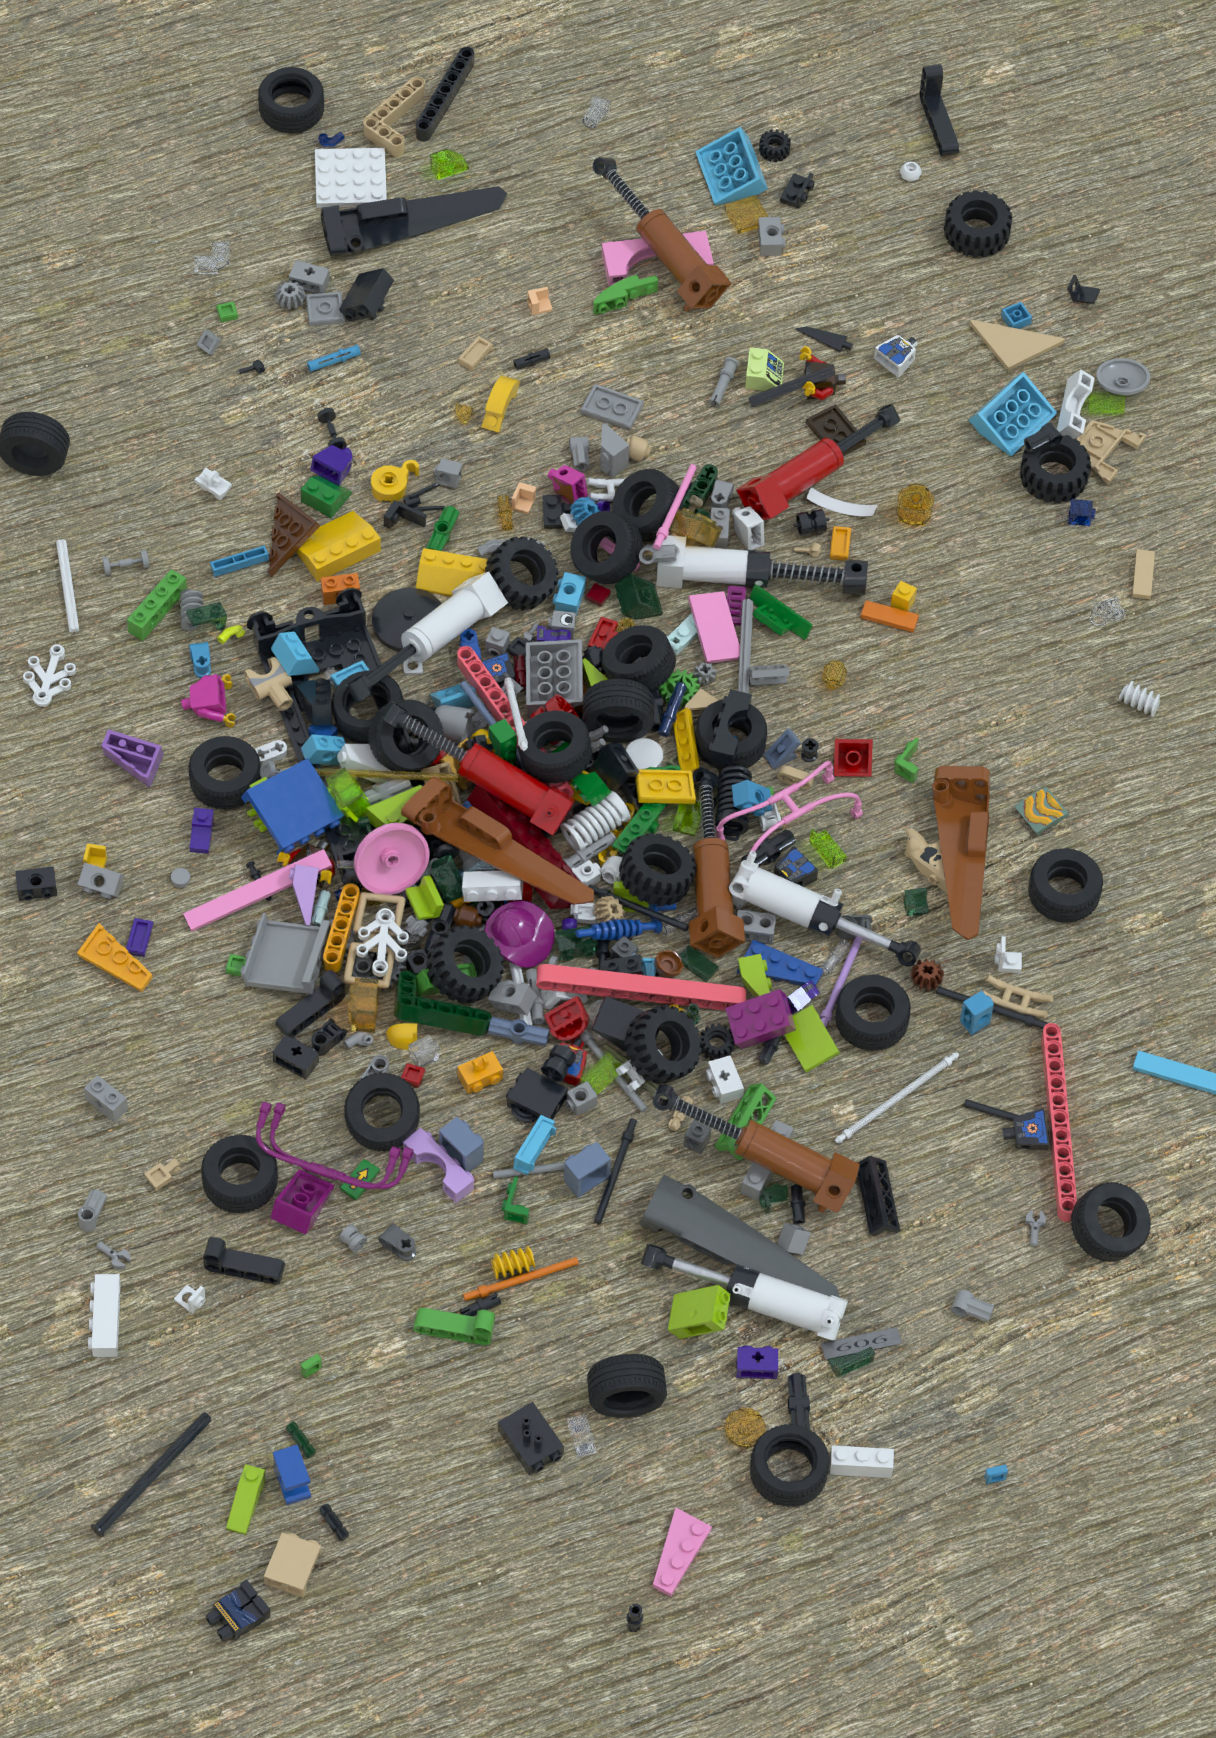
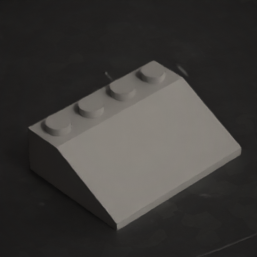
M582 639L526 643V706L528 717H531V714L539 707L543 706L546 708L545 703L556 694L562 696L572 707L583 704Z

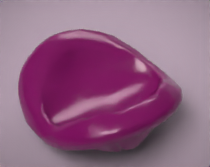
M514 901L502 905L490 915L484 927V932L487 933V936L495 940L494 944L496 947L499 946L501 950L500 956L520 967L529 968L543 962L549 956L554 944L555 930L551 919L539 906L527 901Z

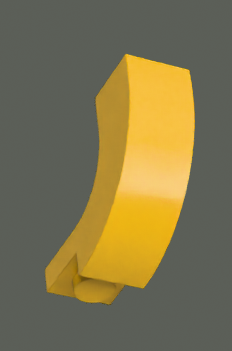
M504 375L497 379L486 404L482 428L500 433L507 407L511 399L516 398L520 380Z

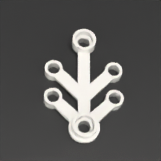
M55 644L50 648L51 659L46 673L40 666L38 657L31 656L28 659L29 667L36 672L43 682L41 688L35 682L33 672L27 671L23 674L24 682L34 692L33 701L39 707L48 706L53 696L71 689V681L65 677L73 676L76 673V666L73 663L66 664L64 670L54 674L58 661L63 660L65 657V650L59 644ZM60 680V685L50 689V685Z
M387 908L378 911L376 920L368 926L360 928L358 931V938L365 941L369 939L371 932L380 927L379 934L366 943L358 945L356 949L357 956L363 958L367 956L370 949L379 944L377 960L374 961L372 966L373 974L378 977L385 976L388 972V963L385 961L386 945L395 953L397 961L403 962L407 958V951L402 949L390 937L388 928L397 936V942L400 945L408 943L409 935L402 931L394 922L395 915ZM365 932L367 935L363 936L361 933ZM403 936V937H405L406 939H405V940H401L400 937ZM360 949H364L365 952L362 953V952H360L359 950H360ZM402 953L404 956L400 957L398 954Z

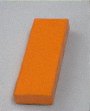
M866 600L860 618L914 633L919 615Z

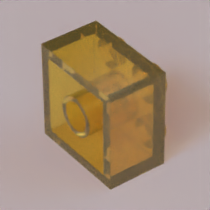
M683 508L682 511L677 510L669 530L682 537H686L688 540L714 548L722 528L716 526V521Z
M355 977L354 985L350 986L351 998L350 1002H348V1023H351L352 1031L375 1033L379 1004V979Z

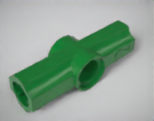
M444 507L439 520L434 525V531L426 549L443 551L446 543L451 538V532L459 517V511L455 507Z

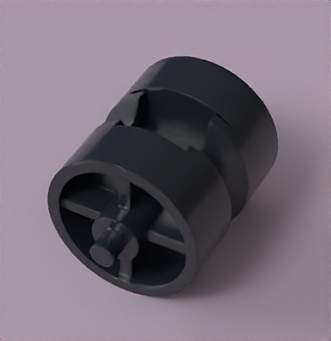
M823 509L812 510L810 514L807 511L796 513V524H793V527H797L800 536L811 535L813 531L816 534L827 531V521H829V518L825 517Z
M556 1044L550 1051L549 1058L543 1063L541 1072L549 1080L562 1082L568 1073V1068L576 1060V1055L568 1047Z

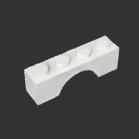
M1081 369L1067 379L1057 430L1062 436L1069 435L1073 440L1083 434L1086 419L1080 416V411L1084 401L1092 392L1095 379Z

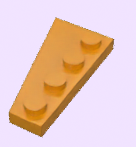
M98 923L77 952L80 958L140 992L144 991L153 978L152 974L124 946H121L100 923Z

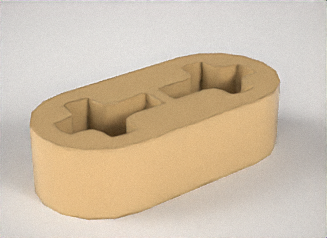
M785 765L781 766L777 777L780 781L793 785L794 783H799L810 774ZM812 778L809 782H807L800 788L805 790L810 789L814 781V778Z

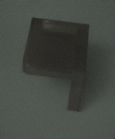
M402 930L409 935L408 943L400 945L402 949H405L407 952L420 950L419 934L411 935L407 930ZM403 936L400 937L401 940H405V939H406V938L403 937Z

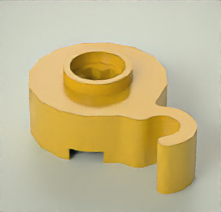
M407 460L403 463L402 468L389 465L376 469L371 476V493L374 498L380 502L382 500L391 501V503L394 500L400 501L406 494L407 482L409 480L408 472H414L416 476H419L418 462Z

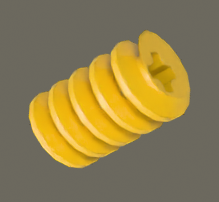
M529 1246L525 1247V1252L518 1248L517 1255L514 1250H510L509 1256L504 1251L501 1254V1258L497 1253L494 1254L493 1259L491 1258L496 1280L499 1277V1273L505 1278L507 1271L514 1276L515 1269H517L519 1274H522V1268L524 1267L527 1272H530V1266H533L535 1269L533 1253Z

